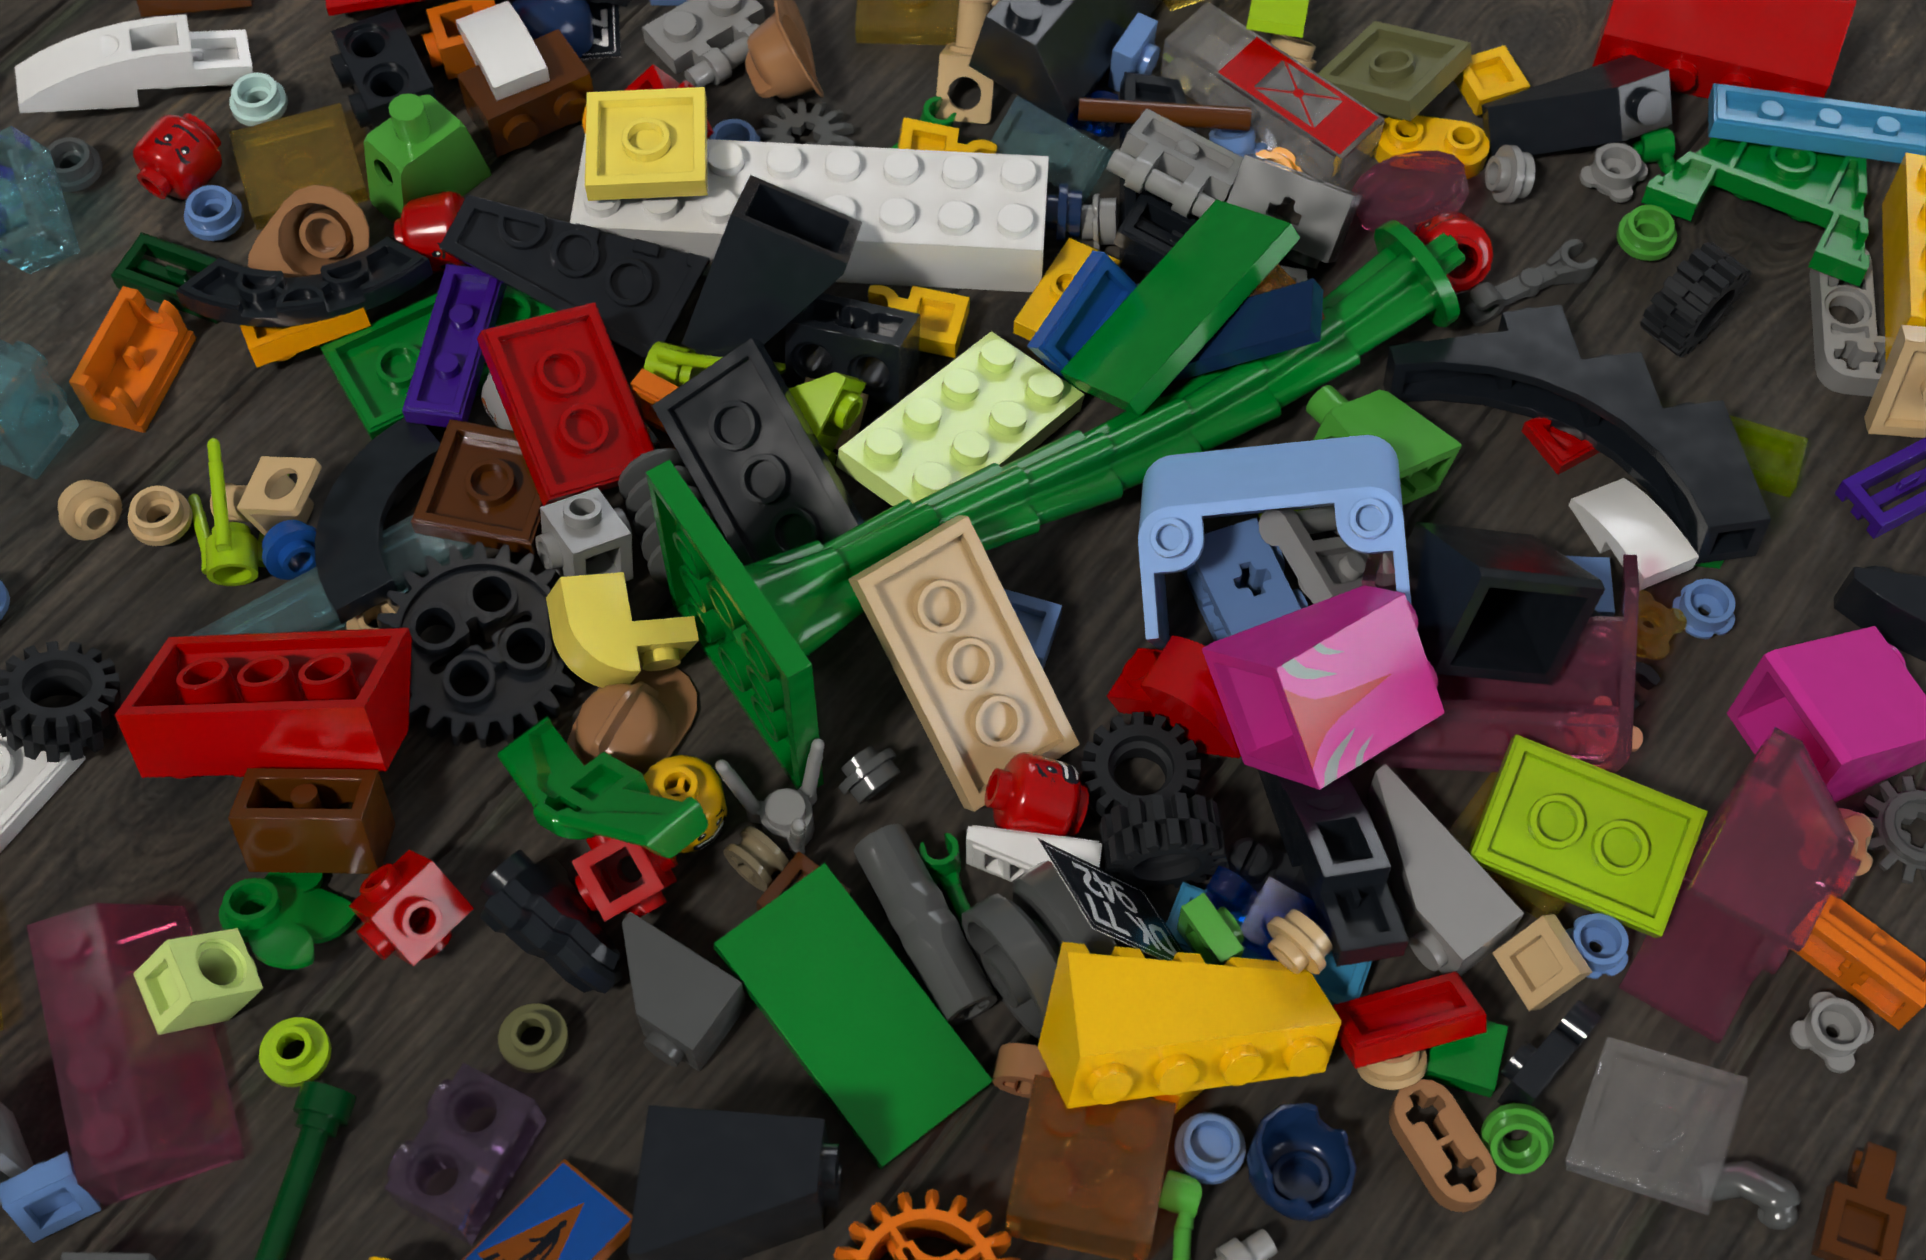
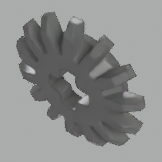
M798 99V113L793 114L786 105L779 104L776 110L783 119L774 115H764L761 118V123L769 128H761L755 131L760 137V141L795 143V138L790 135H801L805 129L813 131V137L818 142H807L806 144L855 146L853 140L844 137V135L854 133L853 125L844 122L837 123L845 117L840 109L828 112L823 116L827 108V104L824 101H819L813 107L811 113L806 112V102L804 99Z
M1902 776V792L1897 793L1887 780L1879 785L1885 803L1871 795H1868L1863 803L1871 813L1878 817H1868L1874 826L1873 833H1878L1879 836L1871 838L1867 850L1887 849L1890 852L1879 863L1878 867L1883 871L1888 870L1898 860L1904 863L1902 867L1903 883L1908 885L1913 883L1916 869H1920L1921 876L1926 883V842L1921 848L1910 844L1911 834L1901 829V824L1911 825L1916 818L1926 821V787L1924 791L1916 790L1913 777Z

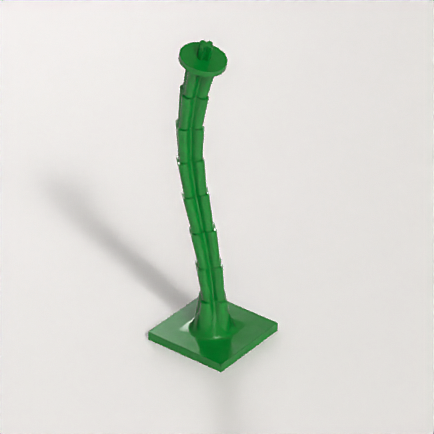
M1396 220L1386 221L1375 229L1374 233L1378 254L1323 298L1320 342L1197 375L1161 398L1159 396L1141 416L1124 411L1084 434L1079 430L1073 431L1005 466L1000 467L997 463H992L914 503L906 499L823 545L820 541L816 540L743 566L669 459L646 471V477L672 605L680 617L695 616L699 638L698 644L798 790L803 783L811 743L814 739L819 738L813 669L807 656L864 612L848 579L957 515L969 517L984 550L987 551L1036 534L1040 530V525L1118 500L1122 497L1123 490L1143 483L1148 468L1158 459L1168 455L1208 451L1280 417L1281 408L1358 366L1361 355L1421 318L1425 317L1437 327H1447L1457 320L1460 314L1457 296L1446 276L1466 260L1465 255L1458 249V242L1451 235L1447 237L1445 233H1442L1425 246L1403 224ZM822 764L817 788L824 784Z

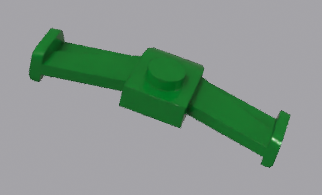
M548 716L497 754L501 763L534 807L533 814L538 824L557 836L581 840L599 835L639 845L658 856L672 858L702 835L708 827L707 818L696 799L688 797L683 802L650 795V790L641 772L605 752H602L584 766L554 728Z

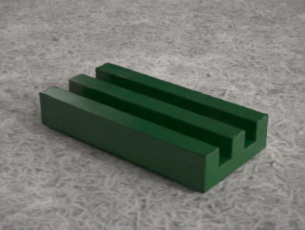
M141 232L110 275L116 287L121 289L125 286L137 289L144 298L162 304L163 300H167L177 310L218 324L220 321L199 315L181 306L175 290L193 278V276L187 275L185 270L171 265L162 266L145 260L142 257L146 254L196 273L201 272L217 259Z

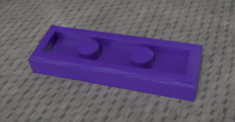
M446 264L402 412L406 422L447 427L450 419L468 422L485 364V358L477 338L481 330L495 327L507 285L473 267Z

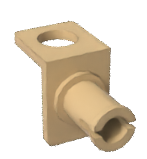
M959 0L956 42L948 43L939 56L936 96L941 97L943 101L939 112L935 115L938 119H946L955 112L956 117L954 121L987 124L991 120L994 81L969 67V63L984 19L991 11L994 0ZM959 77L972 78L981 89L980 101L971 109L959 108L950 99V85Z
M261 456L248 485L225 483L229 522H251L264 536L273 526L286 520H299L306 524L314 508V503L308 496L320 473L321 464L315 458ZM287 474H297V482L295 483ZM211 496V497H210V508H211V512H212V514H213L212 496Z

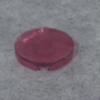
M1438 150L1413 151L1386 159L1361 175L1351 190L1363 195L1355 214L1364 229L1375 232V229L1389 220H1396L1406 226L1411 232H1417L1416 224L1423 223L1434 216L1446 212H1457L1469 195L1464 164L1454 155Z

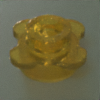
M1643 590L1634 591L1627 598L1628 608L1623 616L1615 617L1611 624L1632 641V644L1626 649L1629 653L1653 660L1663 659L1670 651L1669 641L1673 635L1681 633L1686 627V617L1679 609H1668L1663 604L1654 601L1653 596L1649 592ZM1650 621L1654 628L1646 627L1643 622Z

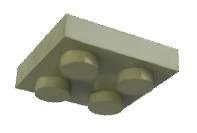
M1374 21L1315 76L1368 111L1384 114L1393 119L1411 121L1472 62L1471 42ZM1313 80L1315 95L1340 98ZM1317 97V98L1329 100V101L1336 102V103H1341V102H1342V101H1340V100H1334V99H1328V98Z

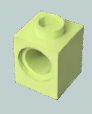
M238 928L168 939L133 973L158 1035L229 1021L263 989L258 977L255 961L249 955Z

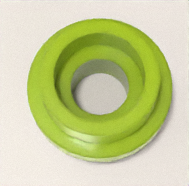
M304 1017L288 1018L274 1025L264 1036L259 1049V1061L263 1071L273 1082L285 1087H299L303 1081L316 1080L327 1067L331 1057V1043L325 1030L317 1022ZM296 1040L304 1041V1049L298 1057L294 1059L283 1058V1050L287 1045Z

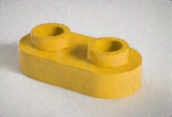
M1418 115L1411 121L1390 117L1385 118L1377 128L1373 144V154L1376 160L1388 170L1454 180L1470 179L1478 175L1484 168L1490 149L1489 139L1484 131L1475 124Z

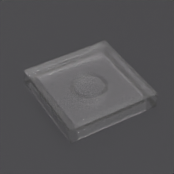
M1607 1037L1565 1161L1567 1171L1709 1216L1748 1088V1078Z

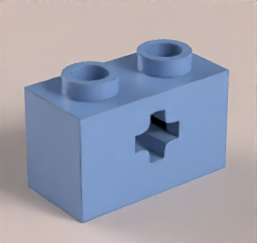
M1257 518L1204 534L1205 543L1200 558L1190 568L1181 571L1214 642L1308 607L1303 593L1299 589L1292 590L1283 573L1285 563L1279 546H1271L1261 538Z

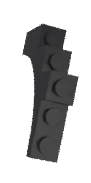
M1561 305L1539 308L1527 307L1516 311L1502 312L1498 332L1472 333L1462 337L1431 341H1411L1406 344L1389 347L1383 386L1385 391L1390 392L1402 402L1436 400L1476 404L1531 418L1545 417L1552 421L1550 426L1569 433L1581 441L1586 439L1592 443L1597 451L1612 459L1641 484L1675 523L1699 555L1695 564L1756 556L1771 517L1724 401L1698 404L1687 402L1674 407L1662 408L1642 353L1604 354L1595 358L1581 359Z

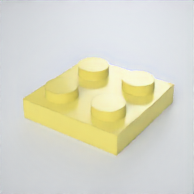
M705 87L587 92L585 189L588 201L707 196V100Z

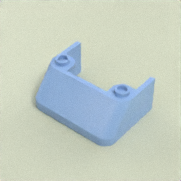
M1359 435L1168 455L1155 461L1148 468L1143 479L1138 532L1146 640L1157 648H1164L1170 640L1165 574L1184 571L1194 565L1200 558L1205 543L1203 519L1263 513L1270 509L1291 508L1295 510L1335 506L1337 530L1342 541L1349 548L1363 554L1393 552L1396 591L1405 593L1407 600L1412 605L1399 462L1393 447L1380 437Z

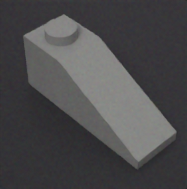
M1385 764L1375 772L1366 800L1374 827L1391 865L1389 879L1396 903L1402 911L1404 930L1410 938L1409 942L1412 951L1425 967L1431 971L1439 970L1442 975L1457 971L1461 977L1512 936L1524 912L1388 765Z

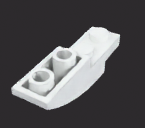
M186 14L150 17L90 30L39 51L15 66L20 113H52L71 110L139 107L138 89L234 85L242 76L253 73L246 29L189 32Z

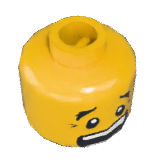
M687 755L666 757L652 765L643 776L650 790V795L683 802L688 797L694 798L700 803L708 821L706 831L679 853L701 850L712 843L724 828L728 812L722 782L713 767L698 757Z

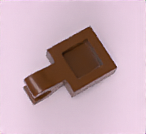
M1868 1141L1865 1143L1863 1152L1857 1149L1853 1152L1847 1176L1848 1185L1834 1181L1826 1187L1811 1255L1825 1260H1895L1907 1206L1886 1199L1897 1151Z

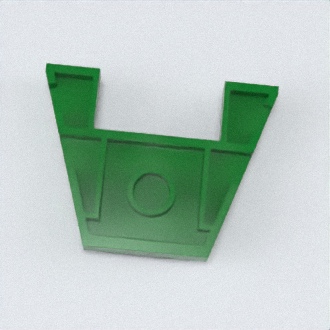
M1711 137L1707 145L1696 153L1691 151L1686 153L1676 161L1672 171L1664 177L1658 174L1649 181L1641 203L1661 207L1669 214L1687 221L1692 220L1710 185H1714L1731 192L1739 199L1753 200L1782 211L1794 220L1808 221L1824 227L1826 230L1808 267L1855 286H1860L1870 265L1869 255L1865 254V241L1869 234L1868 218L1864 217V200L1867 195V165L1865 158Z

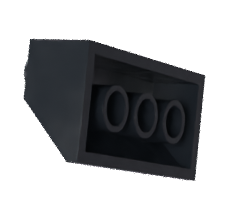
M999 0L984 19L969 67L1066 123L1079 107V98H1086L1110 69L1112 50L1136 14L1139 12L1151 18L1163 0Z

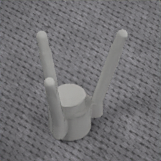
M816 738L811 743L802 786L798 790L790 788L778 789L770 793L764 801H758L726 760L717 761L715 765L717 772L745 808L748 820L752 823L761 824L763 833L783 852H790L793 857L798 851L805 854V846L812 839L815 830L812 806L818 798L816 788L823 759L824 741Z

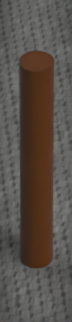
M1079 98L1078 121L1134 124L1147 108L1182 127L1250 131L1251 107Z

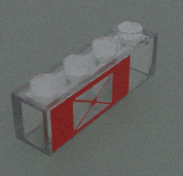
M1206 2L1165 39L1161 77L1179 79L1183 92L1201 105L1251 107L1250 126L1255 130V143H1266L1268 151H1272L1275 147L1288 149L1295 155L1296 166H1299L1303 173L1343 188L1375 158L1385 121L1383 117L1252 30H1246V26L1210 2Z

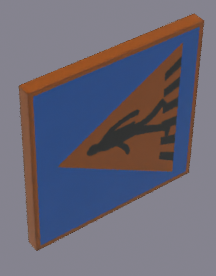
M563 1159L462 1260H607L630 1236L632 1214L566 1159Z

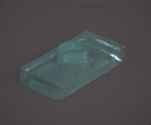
M1016 96L991 142L997 145V151L1002 154L1049 156L1048 181L1059 187V183L1068 184V190H1082V202L1084 203L1114 153L1019 96Z

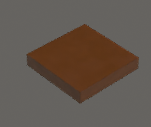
M453 419L449 420L411 520L415 533L476 545L477 542H482L484 547L499 550L506 544L509 545L510 552L525 555L531 553L535 556L537 551L535 539L536 536L542 534L540 507L543 504L514 431Z

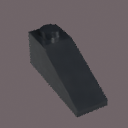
M1631 54L1481 105L1484 133L1490 142L1488 159L1495 156L1498 149L1503 145H1515L1522 152L1536 155L1621 142L1672 124L1669 69Z

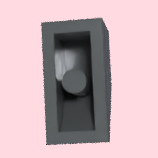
M629 912L622 921L635 1011L643 1034L646 1037L643 1044L652 1054L670 1066L677 1067L682 1060L700 1072L748 1006L743 984L637 915Z

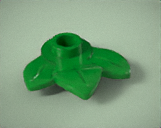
M269 872L264 878L241 880L226 891L219 909V920L223 930L238 928L243 942L250 943L251 950L258 961L281 969H300L313 964L315 958L313 943H325L339 937L354 923L358 916L349 907L350 901L320 889L325 873Z

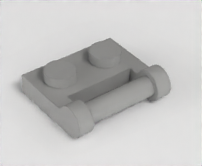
M1335 506L1294 511L1291 508L1270 509L1264 511L1260 516L1259 532L1261 538L1271 546H1279L1297 576L1302 592L1313 604L1363 585L1396 591L1393 552L1380 554L1359 553L1349 548L1340 536L1312 540L1309 534L1333 531L1339 535L1336 526Z

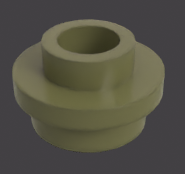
M540 1003L526 1004L512 1011L503 1021L498 1034L499 1049L506 1062L514 1069L525 1073H538L553 1067L564 1056L569 1043L568 1028L561 1014L554 1008ZM537 1026L545 1030L543 1038L537 1044L525 1045L521 1043V1036L528 1028Z

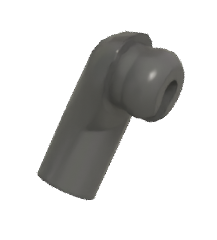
M1744 1160L1690 1169V1186L1697 1203L1702 1204L1744 1198L1759 1206L1757 1212L1758 1219L1770 1229L1782 1230L1791 1228L1799 1219L1796 1205L1800 1204L1801 1197L1794 1184L1752 1161Z

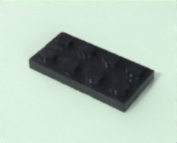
M749 339L652 405L731 548L743 566L816 540L820 541L823 545L864 522L761 340Z

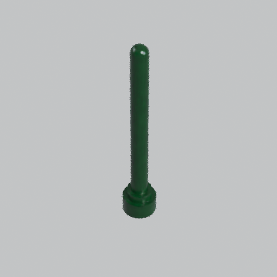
M302 1082L292 1109L298 1114L295 1127L301 1130L254 1260L286 1259L327 1139L335 1138L339 1127H346L350 1120L357 1099L352 1093L320 1082Z

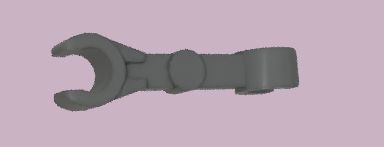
M1579 239L1568 240L1545 264L1536 268L1524 269L1519 276L1495 287L1490 282L1474 287L1469 294V298L1473 303L1466 305L1463 312L1475 326L1485 325L1496 318L1505 306L1524 297H1534L1538 294L1539 290L1552 284H1578L1587 281L1591 277L1598 260L1594 257L1585 263L1573 261L1572 259L1579 255L1583 243Z

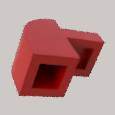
M1172 635L1163 650L1138 648L1132 658L1126 662L1122 673L1107 694V698L1117 711L1126 714L1144 712V716L1155 717V714L1164 716L1172 728L1177 723L1185 730L1183 742L1186 743L1192 739L1197 747V753L1240 758L1238 746L1202 651L1205 645Z

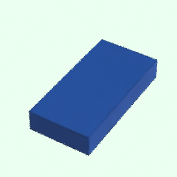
M1092 251L1027 347L1057 376L1068 382L1060 371L1134 291L1137 285L1105 252Z

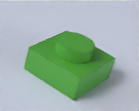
M1205 893L1181 906L1177 930L1192 952L1201 955L1205 964L1224 965L1231 957L1242 958L1244 948L1241 943L1244 942V935L1233 915L1225 907H1220L1216 910Z

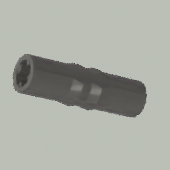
M891 824L863 838L853 850L855 856L882 904L891 927L900 938L906 955L918 971L937 1009L951 1027L966 1023L987 1011L995 1004L997 996L968 945L957 919L949 910L941 890L930 876L904 826L901 824Z

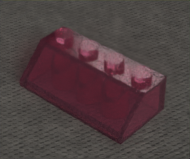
M94 903L26 925L77 1184L104 1206L244 1159L245 1156L214 1024L158 1035L133 975L166 940L193 935L187 909L184 906Z

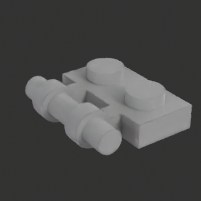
M688 0L643 26L644 41L676 75L686 70L684 72L686 80L695 87H704L710 82L718 85L732 76V69L745 62L749 50L747 39L765 21L764 7L757 0Z
M1146 108L1127 132L1121 149H1116L1112 154L1106 170L1125 179L1124 186L1141 194L1143 190H1146L1172 203V211L1186 218L1190 213L1200 218L1216 199L1225 202L1231 192L1243 157Z

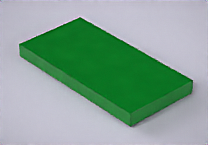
M1216 199L1064 366L1060 373L1075 388L1134 415L1141 416L1296 245L1300 236L1289 222Z
M507 286L495 327L555 311ZM437 294L371 323L370 327L345 335L320 347L326 362L371 441L394 423L404 418L402 412ZM486 361L475 397L482 394V387L490 373Z
M825 863L714 943L715 951L736 979L742 982L745 991L880 1170L991 1085V1077Z

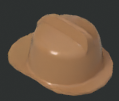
M774 0L775 12L755 29L747 39L749 50L745 64L754 89L758 96L762 98L778 96L780 99H789L813 90L823 98L824 93L816 77L810 39L799 9L794 0Z
M314 184L297 189L282 203L256 238L248 255V268L282 271L284 278L321 274L320 269L323 265L349 258L369 248V225L363 210L349 195L331 186Z
M640 663L641 672L630 684L621 683L607 685L603 688L599 687L582 704L567 740L568 746L584 766L602 752H605L641 772L644 776L652 765L666 757H671L691 728L697 714V692L690 678L677 667L659 671H646L642 669V663Z

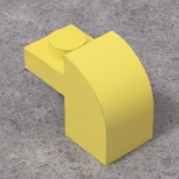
M624 572L560 577L546 597L552 637L561 659L578 677L601 688L612 684H630L641 672L640 663H642V669L646 671H659L675 667L681 663V659L699 641L695 616L632 621Z

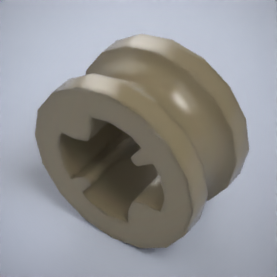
M746 826L740 833L742 842L738 845L730 843L723 853L730 865L747 882L761 891H766L773 882L772 874L775 872L781 873L789 863V860L768 836L752 826Z

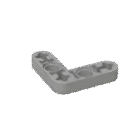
M1865 249V254L1869 255L1870 265L1859 287L1845 281L1843 285H1837L1840 279L1810 268L1809 277L1815 370L1818 379L1833 392L1873 397L1886 364L1885 336L1877 335L1872 260L1869 252ZM1833 306L1847 307L1856 314L1859 322L1855 324L1840 323L1830 314L1829 308ZM1839 357L1846 358L1849 367L1856 368V370L1847 369V364H1846L1845 360L1838 359V358H1839Z

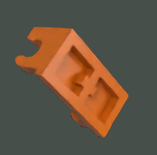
M123 286L69 383L90 419L145 433L194 344L196 336L193 331L187 329L179 311L169 301L163 300L157 313L147 306V300L139 290Z
M1836 878L1783 944L1896 1029L1900 1030L1926 1005V962L1839 897L1848 886Z

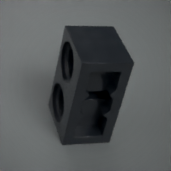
M395 9L331 31L338 54L330 56V62L341 88L345 89L352 86L355 94L347 97L360 128L371 126L372 130L388 120L390 118L388 108L390 102L401 94L409 93L419 97L421 95H431L437 100L433 85Z
M822 293L785 326L786 381L803 384L806 377L817 379L838 372L864 381L866 385L862 393L869 395V402L895 406L904 399L919 374L920 314Z

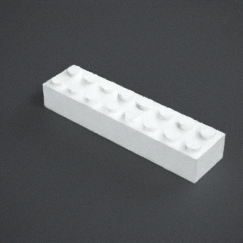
M585 133L570 223H579L633 240L636 238L659 244L660 247L708 257L710 262L703 275H708L730 215L750 175L862 221L845 272L835 282L1033 292L1042 279L1049 156L707 139V196L588 201L585 189Z

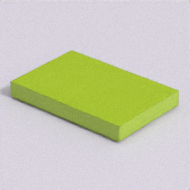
M1516 734L1510 740L1468 853L1485 869L1590 912L1608 915L1618 920L1624 926L1651 937L1659 938L1663 936L1708 811Z

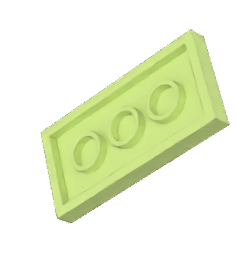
M991 331L841 446L838 450L836 466L891 506L906 499L914 503L992 463H997L1002 467L1029 454L1080 412L1085 394Z

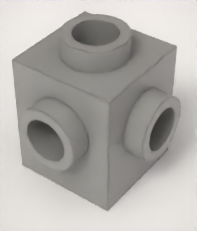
M598 487L540 507L542 534L536 536L535 542L540 560L546 569L554 568L560 577L624 572L625 582L633 579L632 531L629 521L622 509L612 508Z

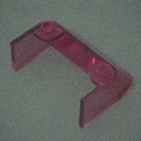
M1383 553L1368 555L1362 577V586L1366 585L1383 589ZM1623 555L1621 617H1590L1553 685L1437 674V691L1445 713L1371 759L1380 765L1387 764L1388 767L1499 772L1510 740L1517 734L1609 772L1615 773L1627 763L1632 752L1639 606L1637 555Z
M1774 727L1698 839L1663 936L1654 938L1646 935L1618 987L1717 1044L1723 1039L1750 984L1762 969L1774 975L1790 948L1798 953L1802 950L1829 895L1831 894L1840 899L1848 889L1861 865V860L1850 855L1855 839L1802 740L1777 727Z

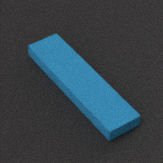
M1714 83L1708 97V137L1901 163L1905 153L1926 156V112Z

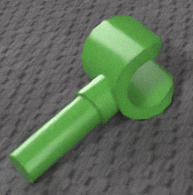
M1169 1170L1157 1207L1178 1214L1174 1226L1172 1260H1190L1192 1230H1194V1219L1202 1197V1188L1196 1178Z

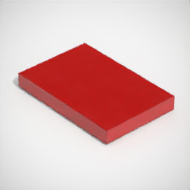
M595 302L481 330L477 341L543 506L597 487L600 491L617 487L622 471L631 461L644 453L655 450Z

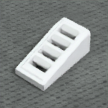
M972 825L968 826L966 864L1013 882L1014 879L1044 861L1051 862L1037 838L1097 867L1100 866L1102 843L1095 840Z

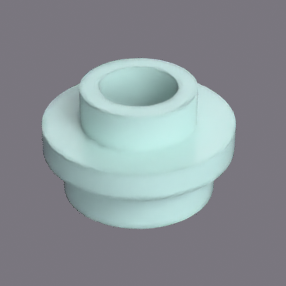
M250 73L242 76L234 83L229 104L237 121L247 126L261 127L277 121L285 113L288 106V98L282 85L271 76L264 73Z

